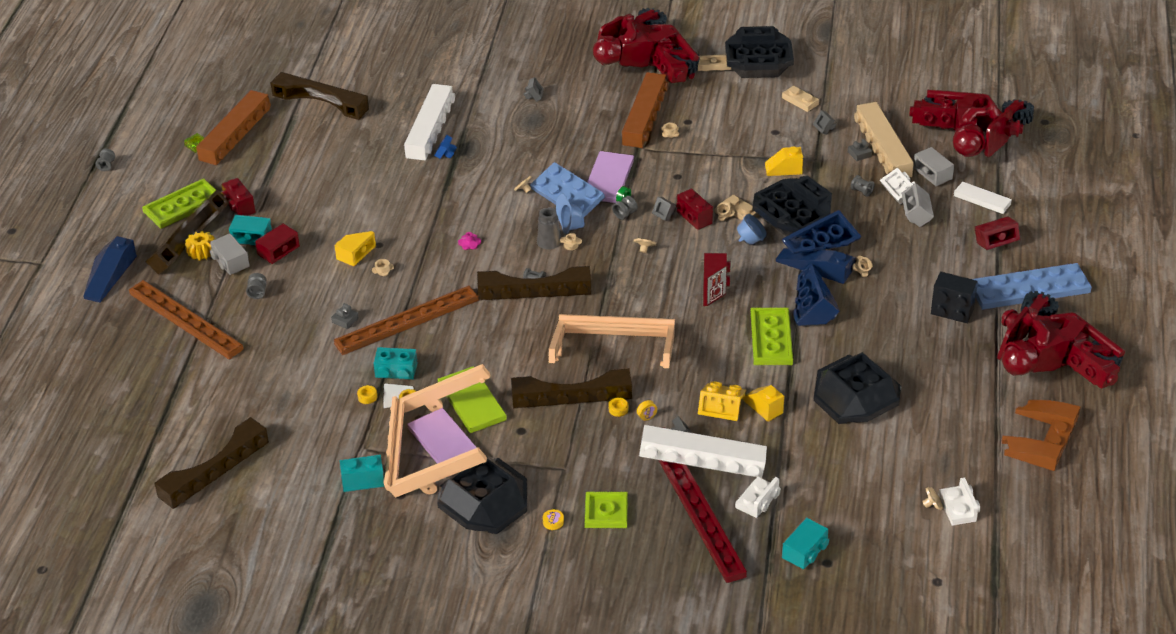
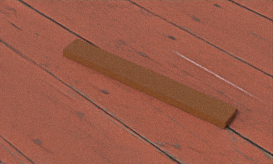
M142 280L129 289L130 295L230 360L244 350L243 344L146 281Z
M470 285L338 337L334 339V345L342 355L348 354L479 301L478 295Z

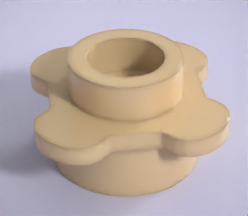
M671 122L664 124L662 136L667 138L678 137L679 132L677 130H679V127Z
M722 202L714 210L719 216V221H725L726 218L735 215V211L731 209L730 202Z
M570 233L566 237H561L560 242L564 243L565 249L575 250L578 248V244L582 243V239L576 237L575 233Z
M858 256L856 263L852 265V269L859 272L862 277H867L868 271L873 265L868 258Z
M379 259L375 262L372 273L387 276L389 271L394 269V265L390 264L386 259Z

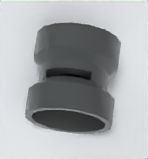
M631 196L624 197L621 202L618 201L612 206L614 215L620 220L625 219L629 214L636 212L638 209L636 201Z
M260 273L251 274L248 278L246 294L252 299L262 298L265 294L267 278Z

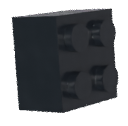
M940 271L933 288L930 314L968 324L974 310L978 281Z

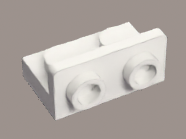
M898 168L880 180L882 185L899 204L903 203L901 193L915 183L914 181L911 183L905 171L902 173Z
M757 477L736 501L735 508L758 518L762 512L768 509L773 498L776 499L781 490L779 478L775 477L770 483Z
M960 478L959 486L939 489L938 495L952 526L976 522L977 514L980 512V504L978 500H975L972 486L968 485L965 478Z

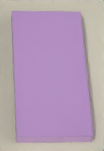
M599 152L587 183L604 193L605 198L602 200L603 202L616 203L617 192L625 185L634 156Z
M443 408L408 423L410 432L437 464L477 448Z

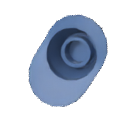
M560 194L556 201V213L563 233L568 234L570 230L584 227L585 223L581 208L570 204L567 196Z
M747 214L737 226V231L741 236L738 240L739 242L744 240L749 245H753L766 237L764 226L751 214Z

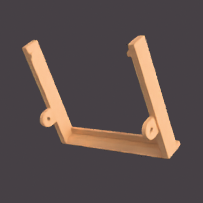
M559 314V321L549 347V363L559 361V357L562 356V340L565 333L666 337L663 361L660 362V366L669 368L674 342L675 319Z
M483 364L400 399L396 396L392 397L384 486L395 498L418 488L425 494H434L437 491L436 481L487 461L486 455L478 447L398 479L404 413L423 405L434 412L443 408L440 398L476 383H484L486 379L490 378V373Z

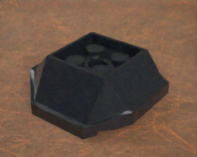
M774 26L740 27L725 42L727 67L732 68L741 78L779 77L789 66L794 65L791 40L780 33Z
M809 176L782 179L754 193L752 210L783 235L788 236L830 215L832 193Z
M862 352L854 356L847 355L817 371L813 401L838 424L868 422L899 406L902 386Z
M487 457L486 462L456 473L439 486L437 505L440 510L465 529L498 534L527 512V478L500 458L492 459Z

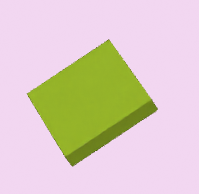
M586 492L585 528H627L628 492Z

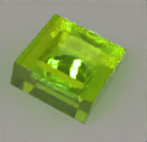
M196 133L184 140V145L196 153V146L204 137Z

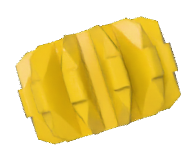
M203 231L189 235V238L185 240L188 256H191L192 259L198 258L199 261L203 258L207 260V257H212L210 254L212 249L210 242L215 240L214 236L210 232L204 233Z

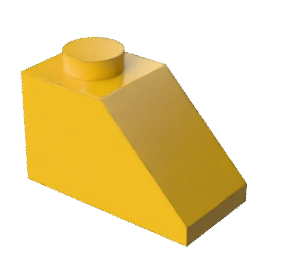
M801 147L782 148L765 162L767 176L802 174L803 155Z
M368 231L345 235L334 245L336 259L355 266L376 247L375 233Z
M772 385L757 388L742 398L745 403L768 422L783 414L784 395Z

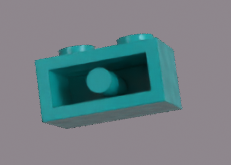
M235 215L229 227V233L238 243L256 245L255 241L272 231L270 218Z
M377 347L373 363L375 378L414 380L418 364L416 349Z
M381 455L339 460L344 492L385 487Z
M806 517L783 543L782 558L805 569L809 563L812 564L815 561L817 554L828 546V528Z

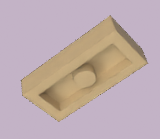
M726 55L699 56L698 71L731 70L730 67H727Z
M795 86L782 93L784 100L806 112L819 105L818 98Z
M735 195L723 201L731 203V209L735 211L734 216L740 220H743L747 214H751L756 218L760 216L752 210V205Z

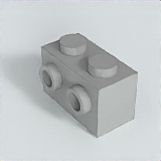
M932 147L915 154L913 168L935 186L953 179L954 164Z
M914 183L901 193L905 215L911 223L921 227L934 218L930 195L918 184Z
M231 234L210 242L212 258L217 260L221 269H225L229 275L250 267L247 252Z

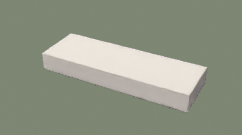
M962 182L954 191L955 197L1002 214L1008 209L1012 199Z

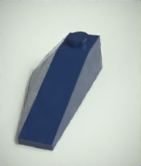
M838 210L786 236L782 241L792 254L848 246L861 239V235Z
M116 236L102 248L94 259L83 295L84 299L101 303L137 257L132 239Z
M783 248L776 258V262L802 271L809 264L813 263L821 277L844 284L853 272L852 265L857 261L855 257L838 251L817 250L792 254L788 248Z
M813 263L809 264L798 275L796 290L799 292V296L795 298L797 308L794 310L793 315L798 326L827 324L840 312L837 302Z

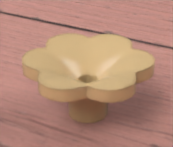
M529 176L522 181L514 190L523 189L526 193L529 192L532 188L528 183L532 177Z
M636 238L633 241L641 245L639 252L647 253L649 246H656L657 244L651 240Z
M927 487L928 498L923 500L924 506L928 508L934 505L936 509L942 510L944 507L940 497L932 487Z

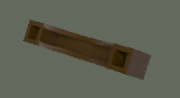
M280 72L270 82L272 96L281 99L307 98L321 100L337 107L345 117L360 120L369 110L368 96L284 72Z
M218 190L214 191L145 262L158 275L162 273L186 248L185 240L189 238V235H194L195 232L200 233L229 204V201Z
M590 266L570 267L563 272L543 278H517L498 271H478V299L499 300L591 295Z
M630 368L609 370L595 379L575 384L549 383L532 376L511 378L513 409L611 401L614 398L632 399Z
M249 417L235 427L229 443L216 456L195 467L171 471L154 483L157 497L172 509L176 508L269 443L267 429L252 417Z

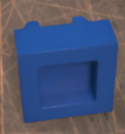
M446 135L434 156L440 159L444 154L447 158L451 159L457 149L455 145L450 144L453 138Z

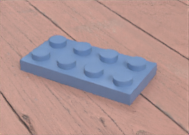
M555 162L530 184L532 190L555 205L558 196L565 194L570 204L581 208L583 218L605 198L603 192Z

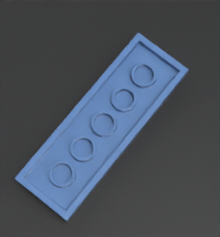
M1078 263L973 279L978 281L976 299L982 310L1022 304L1025 295L1031 291L1033 293L1038 291L1040 294L1045 292L1044 295L1049 294L1051 295L1050 298H1060L1091 293L1092 288Z

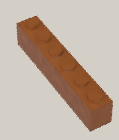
M646 72L622 130V145L643 148L645 141H648L649 131H652L653 121H656L657 111H660L661 101H664L665 92L668 91L669 83L666 82V75Z
M250 90L196 146L199 161L217 165L224 159L247 132L269 111L271 104L268 94Z

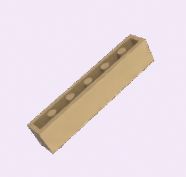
M877 102L857 105V111L854 114L855 121L860 125L861 132L866 135L867 142L871 144L873 152L878 156L879 162L883 164L886 174L898 168L902 173L905 171L909 177H912L913 161Z

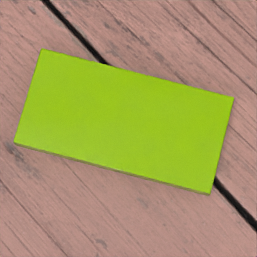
M203 178L143 206L142 209L162 229L188 217L216 189Z
M751 308L753 364L793 365L789 308Z
M473 366V367H470V368H467V369H464V370H461V371H458V372H455V373H453V374H450V375H447V376L438 378V382H441V381H443V380H445V379H448V378L453 377V376H455V375H457V374H460V373L465 372V371H467V370H469V369H472V368H474V366ZM479 382L446 396L469 433L507 420L505 412L485 383Z

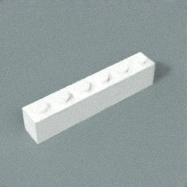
M432 84L404 144L406 158L426 160L428 154H431L433 143H436L437 135L441 132L442 124L446 121V115L450 112L451 104L455 101V93H453L452 86Z
M644 425L639 456L762 478L766 463L767 446Z

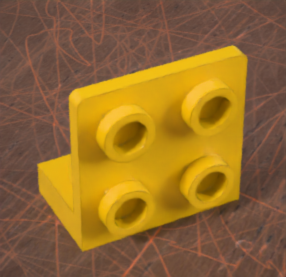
M712 381L700 392L698 414L737 421L741 399L745 396L746 390L742 389L739 385L727 387L722 386L720 382Z

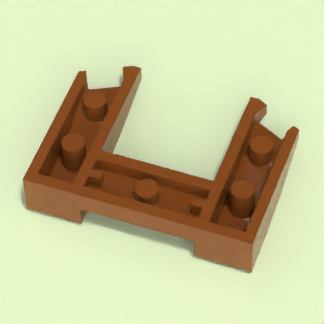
M1028 400V404L1024 407H1017L1015 410L1016 414L1051 424L1044 441L1003 435L1001 442L1002 444H1008L1009 448L1004 450V455L1055 471L1078 420L1080 406L1051 400Z

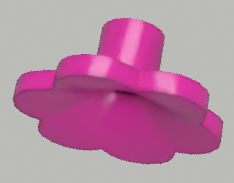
M467 232L458 240V245L462 246L464 250L477 249L478 245L481 244V239L472 232Z

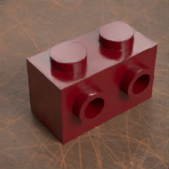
M238 178L221 184V194L229 201L228 206L236 215L249 216L256 213L253 195Z
M691 188L677 194V212L692 226L700 230L713 224V206Z
M1009 216L975 226L977 244L986 250L1020 240L1018 222Z
M284 223L255 241L257 254L271 264L300 247L298 232Z

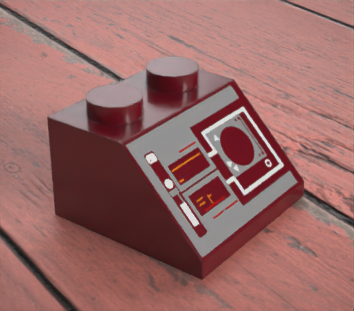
M704 253L703 306H708L726 295V287H730V275H727V272H730L731 261H727V253Z

